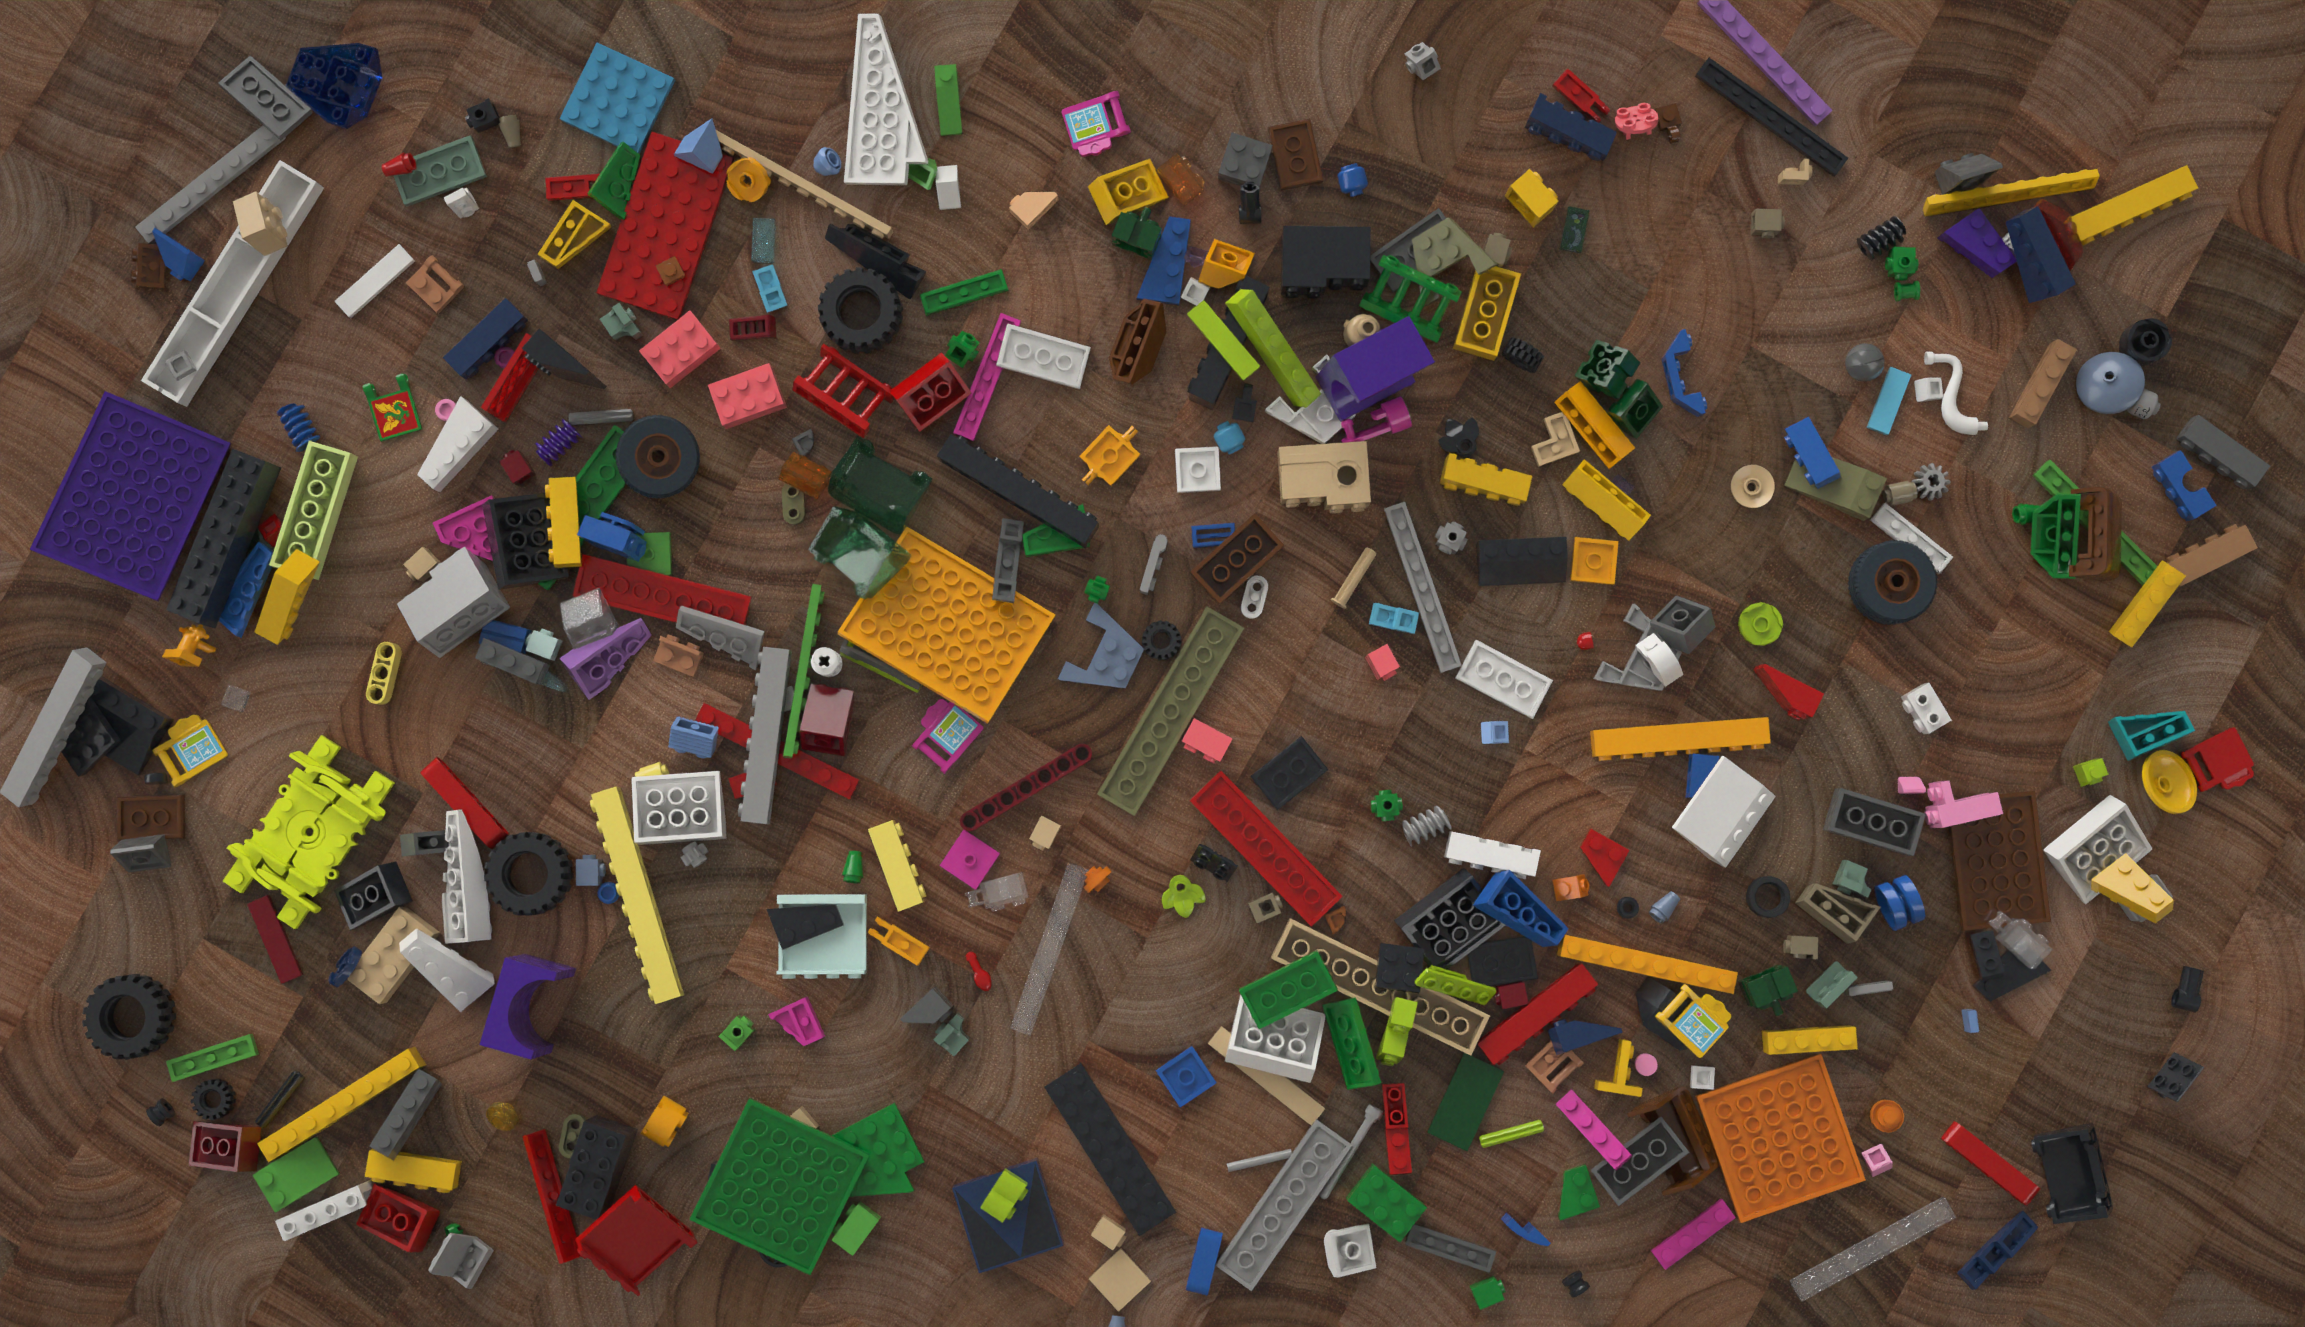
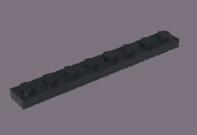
M1710 57L1695 75L1704 84L1833 177L1837 175L1848 160V157Z

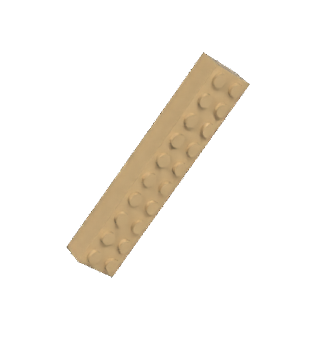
M1289 918L1273 951L1272 959L1288 965L1318 950L1339 992L1352 998L1356 997V1000L1388 1016L1390 1015L1392 1002L1396 997L1418 1002L1413 1028L1466 1054L1472 1055L1490 1015L1447 994L1421 987L1419 994L1375 988L1377 960Z

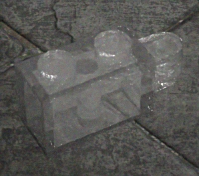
M1023 872L979 883L981 889L965 893L970 903L968 908L985 904L986 909L991 908L992 912L1005 909L1004 904L1010 902L1013 903V906L1026 903L1025 898H1029ZM982 892L984 900L978 902L976 893Z
M1998 911V916L1994 920L1989 921V924L1999 932L1995 938L2028 968L2035 969L2053 950L2047 945L2049 941L2043 935L2035 934L2031 930L2033 928L2032 925L2023 918L2021 920L2015 918L2011 920L2003 912ZM2006 922L2007 925L2003 929L2001 925Z

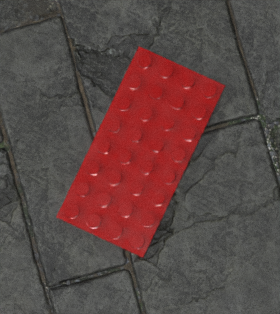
M651 132L631 190L630 200L625 208V220L621 219L596 293L678 320L685 306L726 186V181L728 180L727 170L733 164L734 158L723 155V158L712 174L674 156L681 143L680 140ZM675 256L686 277L666 286L656 265Z

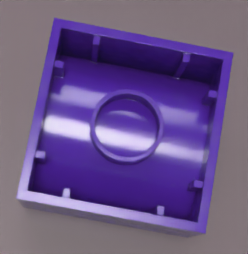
M1407 316L1334 354L1315 378L1338 419L1342 422L1411 386L1416 382L1413 374L1434 364L1435 361L1410 316Z
M528 954L506 957L479 1045L530 1060L551 1053L554 1044L541 1038L531 1024L529 1017L530 1000L535 990L544 981H557L574 977L576 968Z

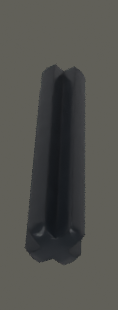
M293 1071L255 1120L257 1125L262 1128L268 1126L304 1079L300 1072Z

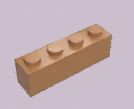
M2059 339L2049 343L2009 417L2011 420L2026 428L2037 424L2077 350L2076 348Z
M2236 524L2224 529V534L2220 536L2217 533L2204 539L2206 543L2200 546L2198 543L2185 548L2186 553L2182 555L2176 553L2167 557L2166 563L2186 575L2178 587L2257 549L2258 547L2247 526L2237 527Z

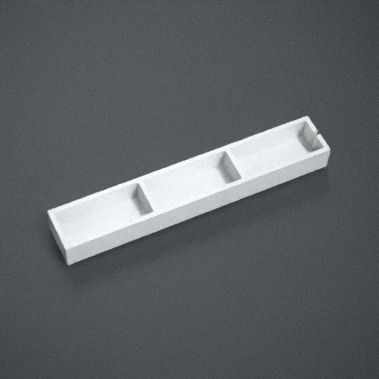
M279 160L259 194L264 198L266 197L273 206L281 210L283 215L281 221L286 229L287 245H289L324 187ZM238 225L141 381L175 402L187 407L287 247L264 256L242 239ZM185 350L197 371L177 381L165 361Z

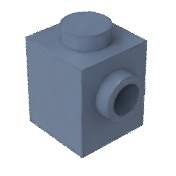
M583 855V859H576V886L602 885V877L606 875V865L602 863V859H596V855Z

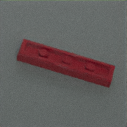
M270 895L248 903L247 906L280 983L284 984L304 975L280 919L277 918L278 914Z

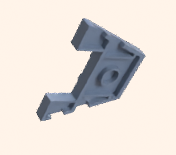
M1094 603L1086 621L1105 629L1106 632L1087 671L1066 661L1058 679L1061 681L1126 689L1144 648L1097 603Z

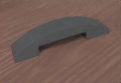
M1002 519L992 600L1014 603L1024 521Z

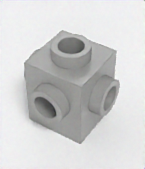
M1423 42L1413 46L1411 50L1404 53L1408 61L1405 63L1407 69L1411 74L1415 73L1422 80L1441 69L1436 51L1433 47L1429 48Z
M1447 522L1444 527L1440 525L1435 535V538L1438 539L1435 545L1439 546V550L1446 554H1455L1458 549L1463 550L1468 540L1465 538L1467 532L1463 530L1464 527L1456 522L1451 524ZM1449 534L1455 535L1456 540L1451 541L1448 537Z

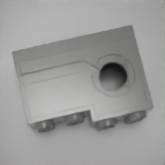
M466 547L456 551L451 557L438 564L429 572L432 577L431 580L425 582L421 587L397 603L417 642L439 658L510 608L501 590H498V585L487 565Z

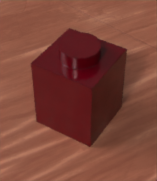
M519 450L507 452L503 456L504 459L499 461L512 483L517 486L536 475L524 454Z
M1524 982L1496 986L1497 993L1494 995L1495 1004L1500 1005L1501 1009L1529 1004Z

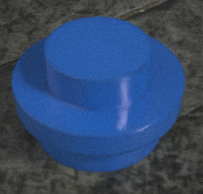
M605 882L599 887L598 898L600 901L611 904L618 900L619 895L615 883Z

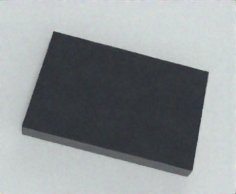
M1300 736L1250 777L1276 810H1279L1328 771V768L1305 739Z
M1525 936L1483 942L1467 954L1470 977L1473 982L1487 986H1496L1538 979L1532 940Z

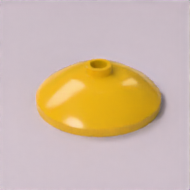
M2167 750L2156 751L2146 758L2142 768V781L2145 791L2153 803L2171 814H2181L2191 809L2197 798V784L2188 764L2180 756Z

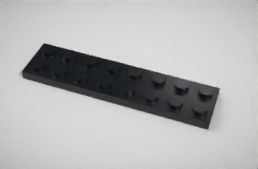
M1082 1063L1044 1086L1139 1236L1176 1213L1172 1203Z

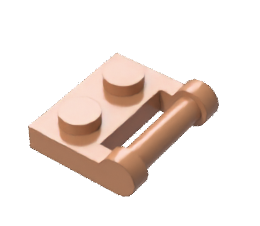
M433 255L428 257L424 265L406 282L438 314L464 288V284L459 280L456 281L438 264V260ZM431 270L450 286L448 292L428 275Z
M1550 1040L1525 1066L1553 1094L1557 1090L1556 1087L1577 1067L1580 1068L1584 1063L1572 1050L1556 1055ZM1568 1056L1571 1061L1549 1081L1546 1077Z

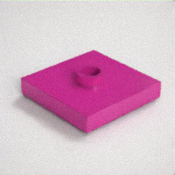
M963 830L940 866L976 890L1000 853L968 831Z

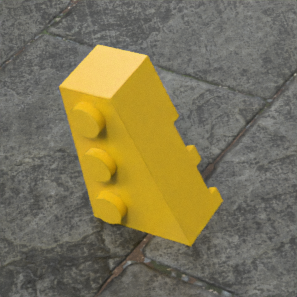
M572 200L539 251L538 256L559 269L612 227L610 223Z
M2126 853L2091 879L2092 891L2109 897L2111 901L2130 908V911L2155 924L2173 910L2174 900Z

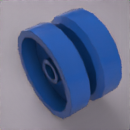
M1907 875L1893 879L1892 885L1885 882L1875 886L1874 891L1878 906H1880V911L1885 921L1893 931L1906 927L1907 921L1914 924L1925 919V909L1921 897Z

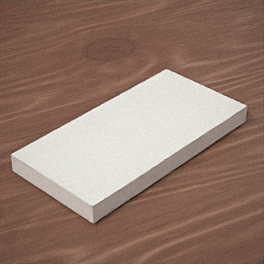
M1007 324L996 366L1080 389L1091 347Z
M1478 640L1474 641L1455 679L1531 719L1534 718L1553 682L1548 677Z

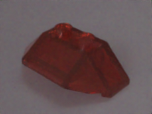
M2041 199L2034 207H2039L2071 273L2083 253L2082 244L2078 242L2076 235L2077 226L2075 222H2072L2071 215L2064 208Z

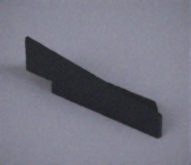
M833 224L828 225L825 235L827 241L867 270L872 269L877 274L884 275L893 284L895 289L906 298L911 299L914 296L926 271L907 263L910 254L855 224H847L845 228H838Z

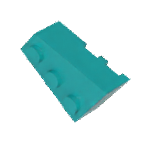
M2185 711L2129 717L2120 716L2108 721L2127 761L2188 736L2195 731Z

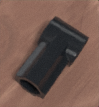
M1246 182L1244 185H1241L1239 222L1240 224H1260L1261 204H1259V185L1254 182Z
M2183 966L2179 986L2172 995V1007L2193 1013L2198 1011L2201 1004L2199 991L2204 971Z

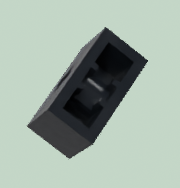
M1993 930L1972 934L1970 936V943L1981 982L2003 978L2005 972Z

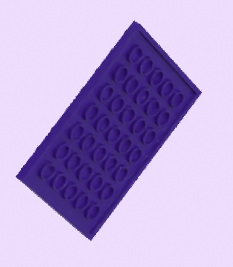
M105 391L30 550L159 602L227 456L231 443Z

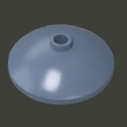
M2119 352L2101 353L2090 358L2081 367L2076 378V390L2082 403L2089 409L2103 414H2115L2129 409L2140 399L2145 387L2144 372L2139 363L2132 357ZM2107 375L2114 376L2112 379H2106Z

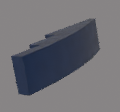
M2021 1211L1991 1237L1957 1274L1971 1290H1976L1989 1274H1994L2007 1258H2012L2039 1227L2024 1211Z

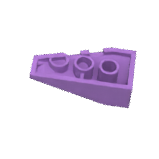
M639 618L575 647L562 656L560 660L587 699L590 700L612 682L610 679L617 671L621 672L625 667L623 664L631 655H635L650 638L651 633L644 621Z

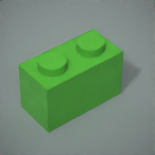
M861 1201L857 1206L851 1205L845 1214L848 1216L844 1224L839 1222L832 1231L835 1234L832 1241L852 1256L881 1218L880 1215Z

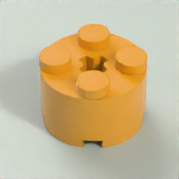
M663 1096L640 1134L662 1147L664 1145L669 1147L677 1133L674 1130L675 1127L681 1128L689 1113L686 1112L685 1107Z

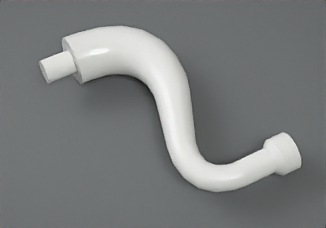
M1925 352V365H1932L1934 362H1946L1953 367V373L1941 405L1942 417L1946 425L1956 432L1968 435H1976L1978 430H1987V422H1978L1977 417L1964 416L1957 409L1956 398L1963 373L1960 360L1950 354Z

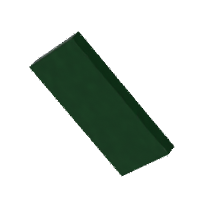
M1463 1052L1427 1133L1468 1151L1504 1071Z

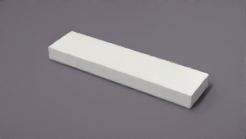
M398 244L335 300L336 304L349 318H352L413 264L415 260Z
M1883 503L1870 519L1871 522L1894 540L1906 541L1914 544V546H1918L1919 549L1921 548L1930 557L1937 574H1940L1953 558V556L1886 503Z

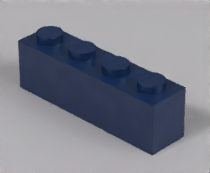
M505 298L456 344L443 359L464 379L472 378L478 373V368L484 362L488 363L495 356L494 353L510 342V337L513 334L519 333L525 328V323L528 319Z

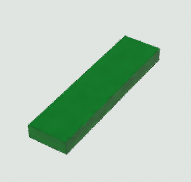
M1000 269L922 293L920 297L925 314L928 316L1009 290L1003 271Z

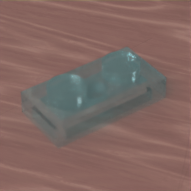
M753 218L752 262L774 263L775 219Z

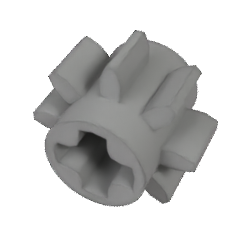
M694 841L682 849L684 855L680 858L686 866L691 864L693 868H696L707 860L705 854L709 851L703 843L698 845Z

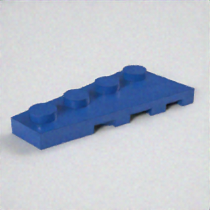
M1169 216L1136 300L1148 299L1165 304L1179 305L1191 219Z
M261 542L256 544L240 567L219 618L220 623L240 638H242L272 569V566L269 564L273 551Z

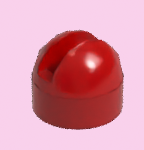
M1590 632L1579 635L1577 638L1579 648L1583 650L1594 649Z

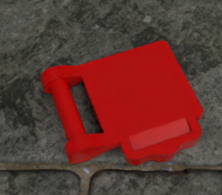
M2235 727L2229 728L2180 753L2183 759L2186 758L2199 783L2197 787L2200 792L2206 791L2219 783L2222 789L2239 787L2254 776L2251 768L2254 766V763ZM2197 752H2199L2212 777L2209 781H2207L2194 756Z

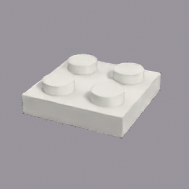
M1218 447L1175 449L1177 493L1221 491Z

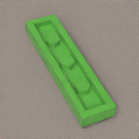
M252 1033L168 1060L166 1064L171 1080L175 1082L259 1055Z

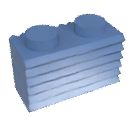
M680 716L676 717L671 726L668 747L675 749L679 753L688 752L696 754L699 758H711L716 749L719 727L685 719L684 717L680 718Z

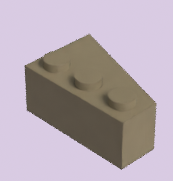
M1817 883L1807 886L1795 902V904L1847 944L1858 940L1880 909V906L1863 902L1855 897L1852 898L1842 894V892Z

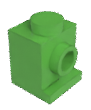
M738 1015L718 1037L736 1051L756 1029L752 1027L754 1023L748 1017ZM735 1028L741 1030L740 1036L734 1034Z

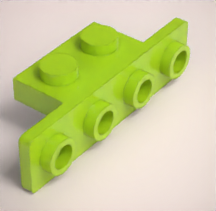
M1433 965L1426 968L1415 980L1416 986L1486 1005L1497 993L1494 987L1467 980L1464 974Z

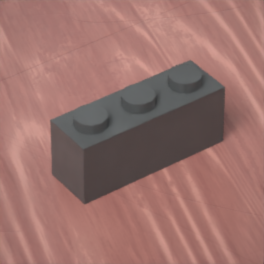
M483 638L475 657L478 660L539 685H542L550 667L547 663L486 638Z

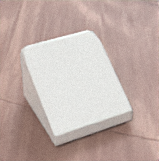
M1923 378L1914 381L1917 402L1943 399L1941 378Z

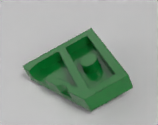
M1585 1164L1564 1171L1560 1211L1558 1212L1560 1221L1600 1207Z

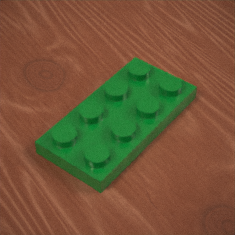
M1318 950L1239 989L1259 1029L1338 991Z
M1356 997L1323 1004V1010L1347 1090L1380 1084L1379 1071L1376 1067L1373 1051L1370 1047Z

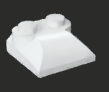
M1369 1224L1340 1230L1333 1229L1326 1233L1324 1245L1328 1268L1333 1277L1338 1278L1376 1268Z

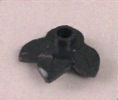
M1471 417L1462 425L1456 420L1448 419L1445 424L1446 436L1438 440L1443 450L1456 452L1461 457L1472 456L1476 451L1475 440L1479 435V427L1476 420ZM1466 443L1469 445V449L1465 451L1461 448V445Z

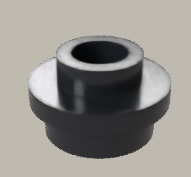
M1623 897L1617 903V912L1623 918H1633L1639 911V904L1632 897ZM1626 903L1631 905V910L1628 912L1624 910Z

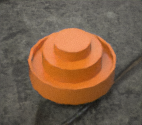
M1093 866L1084 874L1087 878L1084 880L1086 885L1083 888L1088 893L1092 889L1098 892L1110 881L1107 876L1112 871L1107 866L1104 869L1101 867L1096 869Z
M1884 1099L1873 1105L1870 1110V1119L1876 1129L1890 1133L1901 1127L1904 1121V1113L1899 1104L1892 1100Z

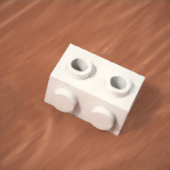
M1924 683L1901 696L1903 708L1908 714L1911 713L1914 718L1913 724L1915 728L1923 734H1929L1952 721L1930 683Z

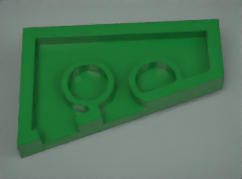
M621 142L587 193L620 220H625V208L630 200V189L632 181L635 179L640 154L625 142Z
M1079 505L1078 510L1085 514L1084 505ZM1045 524L1022 534L1026 557L1083 548Z

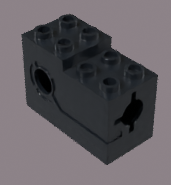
M1283 226L1281 236V295H1286V298H1298V295H1307V298L1315 299L1320 298V295H1324L1326 287H1329V290H1341L1342 287H1350V290L1360 291L1363 290V287H1367L1370 280L1371 227Z
M599 1115L585 1120L569 1162L570 1166L556 1206L596 1220L612 1205L638 1129Z

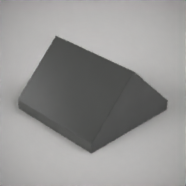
M164 834L123 839L110 850V854L128 873L171 867Z

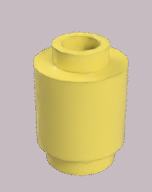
M661 762L640 768V771L635 772L636 777L669 774L667 766L662 765Z

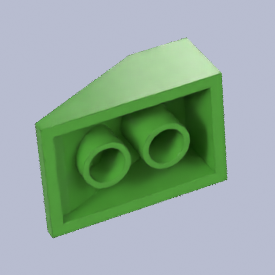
M315 1137L253 1174V1177L276 1213L340 1173L318 1137Z

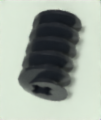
M1893 216L1889 221L1886 220L1882 225L1869 230L1868 234H1863L1860 238H1857L1858 247L1872 261L1874 260L1873 252L1880 256L1882 255L1880 248L1887 252L1889 250L1888 244L1892 247L1896 246L1895 239L1902 243L1904 241L1902 235H1906V228L1899 218Z

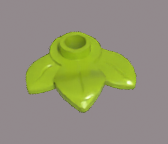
M1184 875L1173 877L1169 883V889L1162 895L1163 908L1175 907L1177 913L1185 918L1189 917L1192 913L1194 903H1204L1206 900L1202 888L1197 884L1191 883ZM1180 883L1184 884V888L1182 890H1178L1176 888L1177 885Z

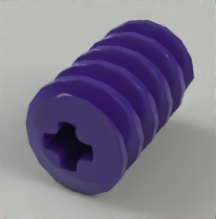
M564 419L561 420L564 427L555 425L557 433L548 432L550 439L542 437L543 445L535 443L538 449L536 453L550 467L553 466L551 459L559 460L557 453L561 455L566 454L563 447L572 449L570 441L577 444L579 442L577 435L582 437Z

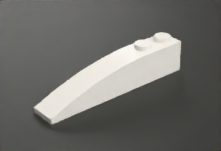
M462 810L446 811L445 840L449 842V847L444 851V860L448 862L447 872L443 873V881L447 882L446 893H442L445 944L490 940L492 933L489 915L490 903L488 901L486 881H484V871L473 834Z

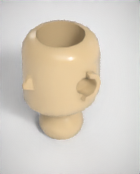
M1361 314L1356 315L1350 321L1345 320L1343 336L1346 344L1350 347L1379 332L1381 329L1374 317Z

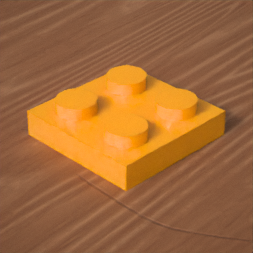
M1574 537L1570 581L1614 585L1619 541Z

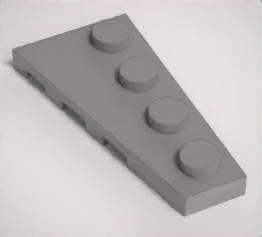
M684 606L680 607L676 623L677 629L700 641L705 640L716 650L720 651L722 649L732 654L731 658L737 661L741 659L750 664V668L757 669L758 654L762 648L765 631Z

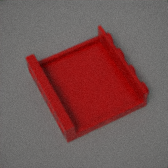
M637 1185L633 1186L575 1239L579 1247L577 1251L584 1259L589 1258L598 1270L603 1269L612 1281H619L624 1290L627 1292L632 1291L637 1296L640 1295L637 1286L684 1243L690 1248L698 1243L693 1231Z

